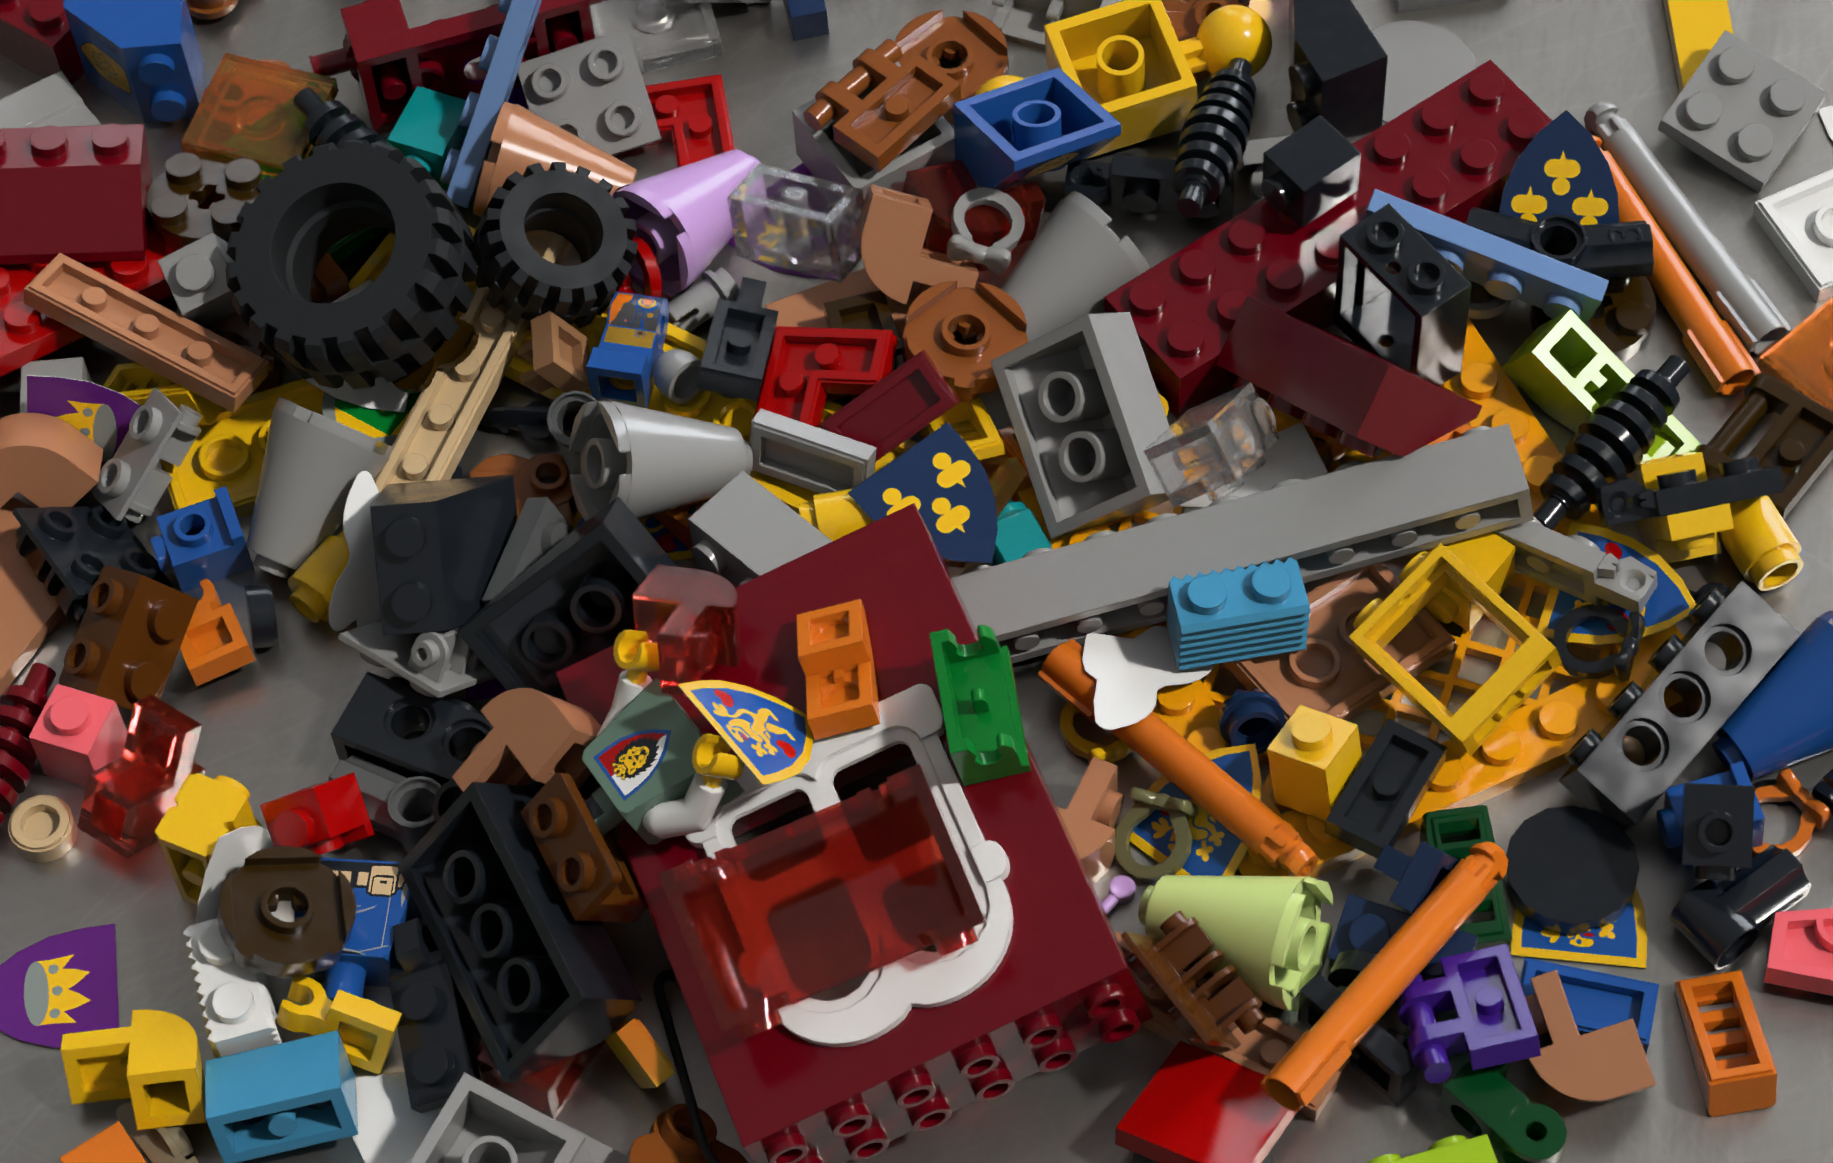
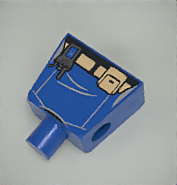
M321 858V864L329 867L337 876L339 870L344 874L353 888L356 900V916L352 934L342 950L337 964L328 970L304 975L316 980L318 983H324L323 988L331 1001L334 1000L338 989L362 998L364 986L390 987L389 982L392 981L390 978V966L400 963L395 955L393 926L418 918L420 922L422 920V915L398 868L401 862ZM294 911V921L298 917L305 916L304 912Z

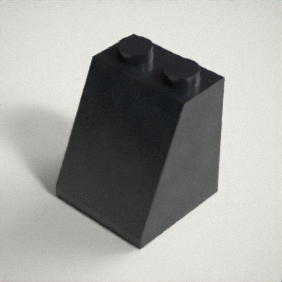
M514 474L387 484L370 506L383 636L448 631L463 625L485 606L482 598L518 520Z

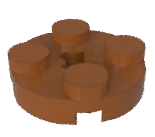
M944 10L922 14L906 24L895 39L903 53V57L898 61L900 65L907 61L914 53H917L961 84V100L959 101L973 97L977 90L988 80L1001 75H1009L1006 38L992 21L975 12L963 10V18L956 16L944 17ZM943 57L949 61H954L957 58L963 59L961 66L953 69L942 68L939 59ZM953 107L943 115L948 123H954Z
M957 281L942 282L923 291L910 305L903 332L902 352L906 361H908L922 350H925L961 400L960 402H971L977 399L981 393H988L999 388L990 361L1028 343L1025 313L1009 294L991 284L978 282L977 289L969 287L957 288ZM958 331L963 335L975 332L978 334L976 343L971 345L957 343L954 341L955 336L953 332Z

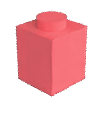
M57 683L29 735V740L46 776L104 793L131 740L116 701Z

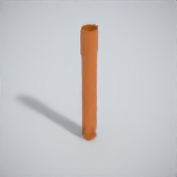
M1592 135L1598 147L1600 148L1602 140L1599 137ZM1600 148L1609 164L1617 189L1619 223L1646 221L1647 224H1650L1653 237L1654 267L1652 276H1645V278L1683 334V344L1716 393L1721 392L1722 395L1727 396L1742 391L1756 374L1761 373L1760 369L1728 321L1721 320L1608 150L1603 151Z
M1071 638L1068 642L1061 643L1050 652L1038 676L1042 682L1093 723L1095 721L1093 701L1097 680L1085 672L1082 662L1084 647ZM1151 712L1146 718L1135 724L1109 730L1272 867L1278 869L1281 866L1290 876H1308L1318 862L1317 855L1308 845L1302 842L1300 834L1154 712Z
M1490 841L1476 843L1469 849L1471 855L1461 859L1313 1027L1309 1031L1306 1030L1260 1082L1267 1096H1271L1283 1108L1295 1112L1309 1104L1351 1056V1051L1482 903L1497 882L1506 875L1509 860L1501 847Z

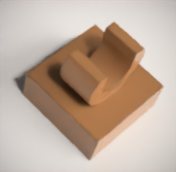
M552 311L532 319V340L525 342L518 349V355L533 365L534 368L520 375V382L537 393L544 392L553 385L564 393L574 390L581 392L589 390L590 385L586 368L589 360L588 337Z

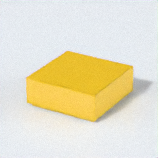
M630 1018L623 1020L605 1039L640 1089L658 1087L675 1073L673 1070L675 1068L639 1019Z

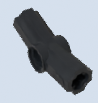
M1476 207L1469 211L1466 221L1467 225L1604 279L1652 276L1654 267L1653 237L1650 224H1647L1646 221L1581 225L1576 219L1566 215L1554 214L1534 222Z

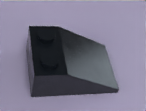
M1289 0L1290 67L1288 74L1290 79V103L1287 104L1286 111L1293 131H1297L1319 115L1326 119L1350 143L1362 139L1380 128L1383 119L1388 55L1352 1Z
M617 497L568 534L464 623L457 633L507 691L516 688H530L567 702L556 672L613 646L619 633L624 630L645 631L695 607L701 594L620 497Z

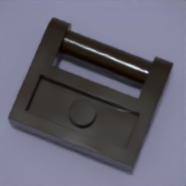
M1759 373L1755 375L1744 389L1745 399L1708 444L1698 445L1693 452L1703 453L1707 478L1721 475L1719 463L1734 460L1729 456L1765 413L1775 412L1779 414L1780 417L1747 457L1757 456L1759 467L1781 466L1785 488L1780 493L1766 496L1771 499L1782 518L1785 519L1833 459V411L1768 374Z

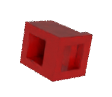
M354 772L300 789L260 805L274 847H300L321 855L341 848L345 844L375 835Z

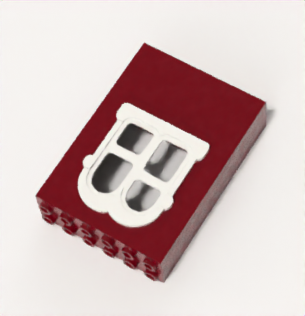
M915 503L645 630L648 634V642L660 643L667 654L666 663L660 670L648 672L652 681L656 678L661 681L703 735L713 734L721 736L678 684L699 680H722L745 685L774 696L807 714L806 677L798 659L796 615L861 599L865 609L878 690L879 725L815 740L813 737L814 741L810 760L799 774L784 781L762 785L743 763L744 770L737 781L745 792L718 808L709 826L703 832L667 838L658 844L648 845L625 819L616 826L742 1147L755 1163H845L851 1159L856 1161L870 1159L882 1153L889 1146L890 1141L913 1130L928 1131L939 1127L950 1119L952 1112L977 1100L980 1102L996 1100L1009 1093L1013 1089L1015 1082L1039 1071L1048 1073L1060 1070L1071 1064L1077 1058L1079 1052L1101 1042L1115 1043L1122 1041L1137 1032L1141 1023L1154 1018L1135 975L1126 961L1124 951L1027 740L1030 772L967 786L963 785L949 752L929 633L948 629L956 636V642L963 645L977 642L978 636L946 563ZM613 646L556 672L567 702L588 711L602 726L612 706L619 674L625 670L620 668L615 662ZM731 748L728 754L738 756ZM913 754L941 817L942 830L936 837L881 863H869L862 853L836 790ZM811 802L828 844L824 855L766 883L758 884L753 882L734 838ZM957 862L963 867L974 892L977 906L974 924L966 936L951 948L936 952L916 950L904 943L896 932L884 903L885 895L893 887L944 863ZM841 882L846 885L868 936L873 958L869 974L858 989L844 998L832 1001L815 1000L800 992L792 981L770 927L769 918L771 913L778 907L829 883Z

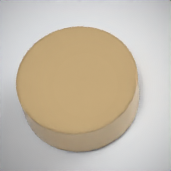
M38 795L23 801L12 812L8 822L9 836L16 851L24 859L35 863H48L63 857L71 850L78 835L77 823L70 807L62 799L51 795Z

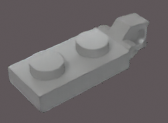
M1535 517L1534 520L1492 531L1516 546L1515 571L1591 604L1598 605L1600 600L1604 599L1631 612H1638L1640 614L1657 588V572L1632 556L1618 560L1613 554H1606L1601 551L1597 545L1587 538L1579 535L1565 536L1544 527Z

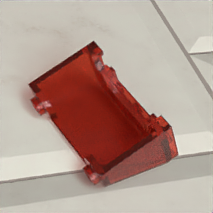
M918 764L887 777L888 781L878 785L879 789L876 791L870 787L844 801L732 848L726 847L714 853L715 859H712L710 856L694 863L690 860L658 874L722 1032L740 1027L744 1039H747L784 1023L779 1010L930 946L935 945L939 956L942 957L979 941L974 928L987 921L935 790L923 766Z

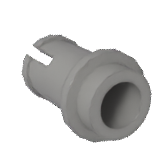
M719 268L715 272L710 269L702 273V281L669 302V317L673 319L669 323L690 333L714 316L718 298L736 302L740 290L738 285L724 268Z

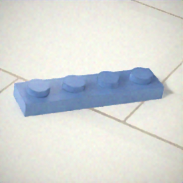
M500 0L497 11L507 14L500 36L497 37L490 34L485 43L478 65L479 69L487 71L481 93L477 94L470 91L459 121V126L468 128L462 149L459 151L451 148L440 177L441 183L449 185L446 194L454 204L468 208L475 201L484 160L487 161L493 143L490 141L503 103L509 100L542 0Z
M1378 189L1374 190L1359 220L1361 222L1389 203L1466 279L1483 285L1490 294L1505 300L1518 299L1539 307L1552 319L1571 309L1586 325L1601 304L1609 283L1607 279Z

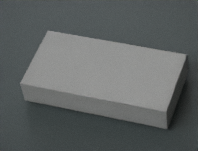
M760 408L751 421L750 446L753 454V471L821 494L855 488L874 474L877 447Z

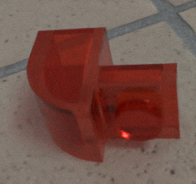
M962 159L908 171L906 174L902 192L928 199L933 209L922 248L947 254V243L953 236L951 229L953 208L960 196L969 190L978 188ZM1037 182L1000 190L1010 195L1020 205L1025 217L1024 232L1017 246L1026 241L1033 240L1036 236L1046 198ZM974 206L965 214L966 226L972 235L973 241L977 244L990 247L1010 232V223L1001 210L993 206ZM975 263L978 271H988L983 263Z
M657 564L632 594L635 630L646 631L649 638L648 642L658 643L662 693L687 696L678 684L699 681L705 672L712 670L714 664L738 667L741 661L742 651L737 591L730 581L718 574L700 569Z
M152 694L135 702L122 757L88 776L77 828L127 859L156 843L158 839L154 831L168 808L177 807L174 798L187 776L196 773L204 775L205 768L193 762L202 724Z

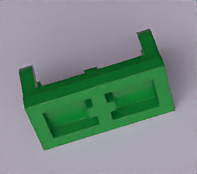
M986 625L977 626V642L965 645L958 644L956 636L948 629L929 633L949 752L963 785L967 786L1030 772L1031 767L1008 646L1000 647L994 630Z

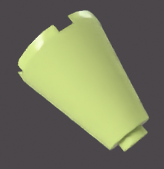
M1164 875L1157 881L1155 886L1149 885L1145 889L1139 904L1138 919L1140 924L1145 925L1146 936L1157 938L1160 941L1166 936L1160 929V926L1174 913L1182 911L1187 919L1195 917L1203 930L1215 943V946L1194 964L1214 950L1221 949L1225 956L1209 971L1210 973L1215 975L1225 967L1233 965L1237 969V973L1229 983L1240 976L1261 1000L1278 1009L1296 1012L1299 1004L1294 998L1300 993V989L1318 972L1321 974L1331 940L1332 924L1320 921L1321 902L1333 905V894L1328 882L1311 876Z

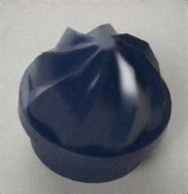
M1257 687L1251 691L1237 689L1232 697L1224 701L1219 714L1218 725L1223 739L1231 746L1255 744L1257 754L1267 752V748L1283 728L1284 713L1276 698L1261 692Z

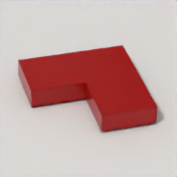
M722 74L646 85L662 140L644 146L673 142L677 168L735 150Z
M776 326L754 417L762 408L819 428L827 393L861 395L892 372L898 345V339L892 330Z

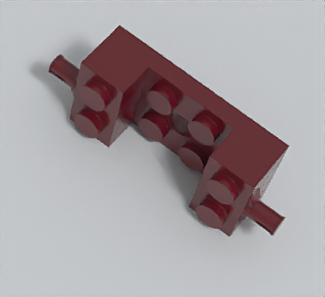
M367 0L360 4L340 9L346 32L343 48L315 56L311 55L309 59L316 81L350 71L351 75L358 81L372 129L381 135L392 132L417 86L467 100L470 91L480 94L487 71L478 68L479 62H469L481 57L490 34L497 37L500 36L507 14L497 11L498 3L485 9L448 19H438L429 24L409 29L400 0ZM542 0L522 62L595 39L590 5L609 0ZM518 74L513 88L521 86Z

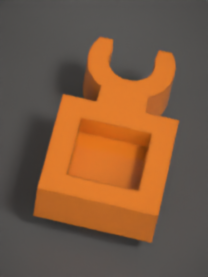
M207 578L199 581L203 596L196 605L180 646V651L196 687L256 661L231 604L227 603L222 606L213 583Z

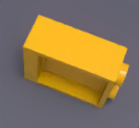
M1440 543L1430 554L1422 551L1409 561L1399 576V580L1402 583L1384 601L1381 598H1376L1363 608L1354 620L1353 627L1356 630L1349 638L1360 655L1463 751L1471 756L1562 663L1557 648L1446 546ZM1448 582L1452 583L1520 646L1454 714L1384 650L1386 645Z

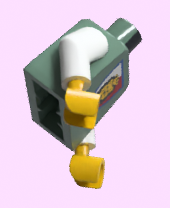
M624 630L615 639L613 655L615 662L625 671L619 674L612 706L596 738L584 749L582 755L583 762L601 787L585 798L584 802L602 836L624 819L648 845L658 844L667 838L703 832L709 826L718 808L745 792L737 781L744 770L743 762L738 756L728 754L731 747L721 736L713 734L703 735L658 678L652 681L648 672H657L666 663L667 654L660 643L648 642L649 638L646 631Z

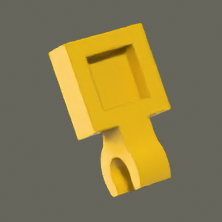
M307 976L294 977L287 998L303 1005L283 999L275 1022L286 1030L304 1032L313 1036L338 1030L350 1064L380 1075L389 1055L402 1013L338 989L334 1000L331 1001L327 997L322 985L316 980Z

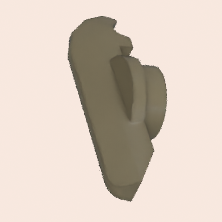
M124 1102L116 1109L117 1119L151 1163H199L195 1156L186 1160L185 1157L194 1151L190 1140L180 1125L137 1130L132 1103Z

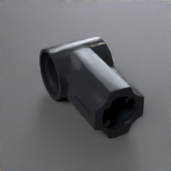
M1772 844L1752 859V868H1739L1736 870V881L1722 880L1717 883L1715 880H1706L1694 887L1678 902L1669 918L1671 923L1715 969L1719 970L1736 961L1752 946L1758 938L1761 929L1773 921L1775 912L1787 911L1808 896L1812 884L1804 873L1802 863L1787 848L1779 849Z

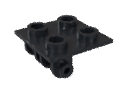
M103 505L15 508L12 512L21 525L15 534L18 540L16 543L17 551L35 571V576L38 580L44 583V588L48 594L57 596L55 600L63 610L64 616L70 622L81 624L88 606L89 592L98 580L101 570L105 565L141 574L175 589L166 575L161 573L157 560L146 550L128 526L125 517L121 521L116 520Z

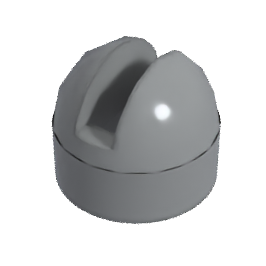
M672 349L662 353L653 366L655 385L663 395L676 404H684L691 401L702 390L696 388L702 361L692 353L682 349Z

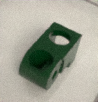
M1469 1061L1443 1086L1438 1111L1470 1139L1487 1134L1498 1163L1560 1162L1567 1134L1564 1120L1557 1111L1547 1105L1529 1101V1098L1506 1079L1509 1063L1472 1070Z

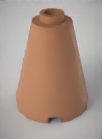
M504 102L490 139L493 143L487 161L484 160L473 213L474 216L482 218L497 188H502L506 178L516 171L523 176L529 165L540 163L544 171H548L552 162H565L566 170L574 173L578 166L591 170L588 178L594 182L599 183L602 178L608 181L613 186L609 193L610 195L619 187L635 182L637 169L519 104Z

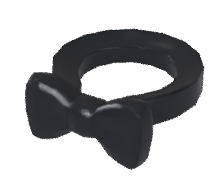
M1585 605L1573 609L1560 620L1554 631L1553 645L1557 648L1562 660L1560 665L1569 674L1581 679H1600L1615 674L1616 678L1621 682L1629 681L1634 657L1639 652V642L1646 629L1645 618L1638 612H1630L1627 619L1617 610L1605 605ZM1590 620H1601L1610 624L1624 640L1619 653L1611 654L1597 661H1582L1575 658L1568 651V638L1573 629L1581 623Z

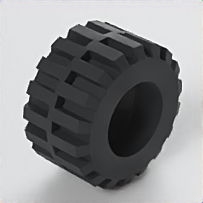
M552 162L548 171H544L540 163L529 165L523 176L516 171L507 177L502 188L498 187L492 196L473 236L475 245L471 252L476 257L478 266L475 282L478 288H489L490 291L486 301L494 309L499 305L504 306L508 310L505 318L514 324H517L520 317L530 321L529 330H531L532 319L552 311L568 324L572 325L574 322L579 328L590 324L596 314L601 316L605 312L614 294L619 290L631 270V263L636 256L638 243L632 241L637 232L635 220L624 218L629 206L622 196L614 199L609 194L613 186L608 181L602 178L599 183H596L588 178L591 170L578 166L575 173L566 170L565 162ZM546 230L563 236L575 247L582 264L564 266L544 259L532 248L525 232Z

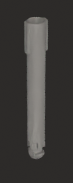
M1602 101L1591 106L1584 116L1585 129L1602 140L1600 148L1603 151L1608 150L1665 236L1712 296L1711 303L1723 319L1728 321L1748 352L1753 351L1758 355L1765 354L1776 348L1783 340L1788 339L1792 328L1754 279L1749 280L1626 118H1620L1616 115L1618 111L1616 105Z

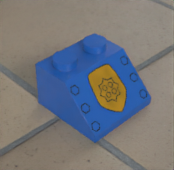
M63 0V8L89 83L144 122H174L180 119L203 117L200 103L203 94L204 61L186 0Z
M1059 67L953 103L956 165L979 188L986 187L1003 190L1011 187L1014 183L1042 173L1060 170L1068 164L1091 157L1121 135V123Z

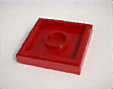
M1179 1041L1116 1126L1115 1145L1159 1163H1262L1297 1112L1283 1108L1271 1096L1266 1095L1260 1082L1267 1075Z

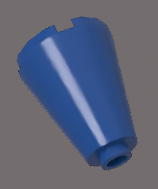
M1832 610L1817 617L1801 633L1716 732L1719 739L1712 743V747L1728 771L1730 764L1743 761L1749 778L1754 780L1833 750Z

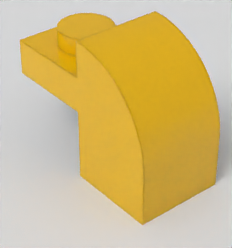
M1685 452L1642 461L1632 473L1626 474L1627 478L1633 479L1646 489L1659 488L1657 476L1676 471L1695 469L1697 480L1707 478L1702 452ZM1730 503L1662 517L1637 520L1645 546L1659 554L1668 564L1722 553L1718 532L1734 529Z
M140 1009L132 1010L131 1026L62 1034L61 1055L72 1105L131 1098L137 1130L206 1122L205 1077L198 1039L194 1028L185 1019L165 1011Z

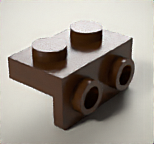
M105 565L101 570L98 580L89 592L88 606L76 637L66 651L59 684L114 700L120 708L153 719L199 599L141 574Z
M555 773L520 813L574 920L634 923L648 906L642 890L611 831L602 836L569 773Z

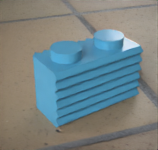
M1291 557L1285 563L1278 559L1273 564L1263 561L1259 567L1251 563L1247 569H1244L1238 565L1234 571L1224 568L1221 573L1212 570L1208 575L1199 572L1195 578L1186 574L1182 580L1173 576L1169 581L1166 626L1179 670L1307 649L1310 605L1298 562Z

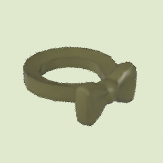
M1132 786L1128 797L1136 804L1122 817L1115 830L1116 858L1124 870L1142 881L1157 882L1164 875H1175L1184 867L1188 860L1193 841L1188 819H1194L1198 815V807L1185 799L1171 797L1165 793L1156 794ZM1154 810L1166 811L1169 813L1176 836L1175 846L1170 856L1162 863L1154 866H1144L1137 863L1132 857L1129 848L1130 836L1134 828L1149 817Z

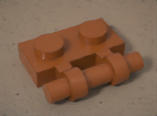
M886 39L875 50L870 48L864 50L853 60V69L840 81H830L822 87L815 95L816 102L803 112L806 123L816 131L821 130L832 119L838 121L833 125L834 141L877 172L883 170L951 109L953 103L961 100V84L917 53H914L898 67L895 63L903 57V53L898 44L891 39ZM868 87L875 88L863 100L858 97Z

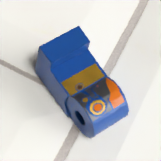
M618 291L614 294L599 346L593 347L586 366L591 396L596 401L606 399L648 408L655 384L653 377L654 362L664 353L662 349L669 321L668 299ZM610 377L634 381L635 388L630 390L618 389L610 383Z

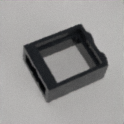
M1388 203L1340 235L1333 323L1352 343L1441 386L1459 374L1462 369L1472 284ZM1389 340L1393 345L1382 347L1379 342Z

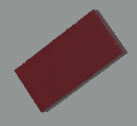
M922 350L824 420L820 425L824 430L877 447L876 462L961 400L926 351Z

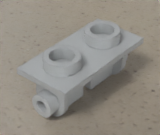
M153 388L145 404L140 406L133 414L129 424V431L115 455L102 467L99 482L92 492L94 497L116 520L121 521L125 517L130 521L140 523L144 515L151 516L173 478L168 472L156 468L158 462L162 459L178 467L180 466L196 437L201 432L197 425L202 416L183 404H180L177 408L159 389Z

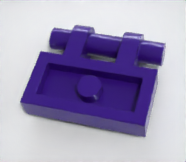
M1507 943L1440 958L1443 977L1423 981L1420 973L1395 1001L1401 1022L1409 1026L1411 1031L1407 1045L1412 1061L1416 1066L1422 1068L1424 1077L1428 1082L1441 1083L1449 1078L1451 1075L1449 1059L1453 1054L1467 1052L1472 1070L1541 1056L1538 1033ZM1454 1010L1456 1019L1436 1022L1435 1018L1438 1013Z

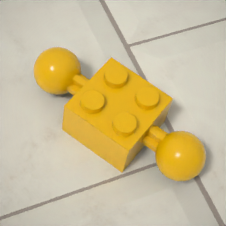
M1124 0L1044 25L1048 69L1052 70L1059 67L1121 123V135L1091 157L1181 130L1186 117L1197 101V83L1193 74L1207 70L1213 75L1216 71L1227 68L1233 58H1244L1252 66L1250 77H1252L1265 66L1272 49V36L1267 22L1259 13L1242 5H1227L1212 11L1201 23L1196 37L1180 42L1162 0ZM1015 75L994 77L985 82L974 96L1025 78Z

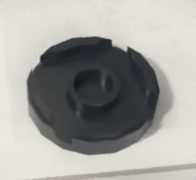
M1571 805L1547 808L1524 820L1510 838L1506 853L1509 861L1504 878L1506 886L1508 884V889L1513 895V902L1522 915L1544 929L1565 934L1587 933L1588 928L1597 927L1603 923V927L1619 919L1633 900L1640 867L1635 846L1619 824L1598 811Z

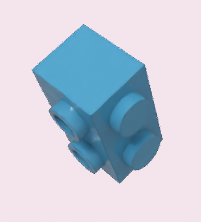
M338 1030L205 1061V1116L224 1163H238L359 1135L356 1077Z

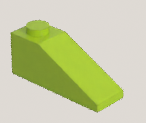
M1571 309L1540 325L1501 367L1546 414L1575 433H1578V427L1589 415L1594 414L1595 410L1606 400L1612 399L1613 394L1623 385L1629 384L1630 379L1635 376ZM1671 414L1668 416V421L1662 431L1655 435V441L1649 451L1643 455L1642 461L1693 452L1701 443Z

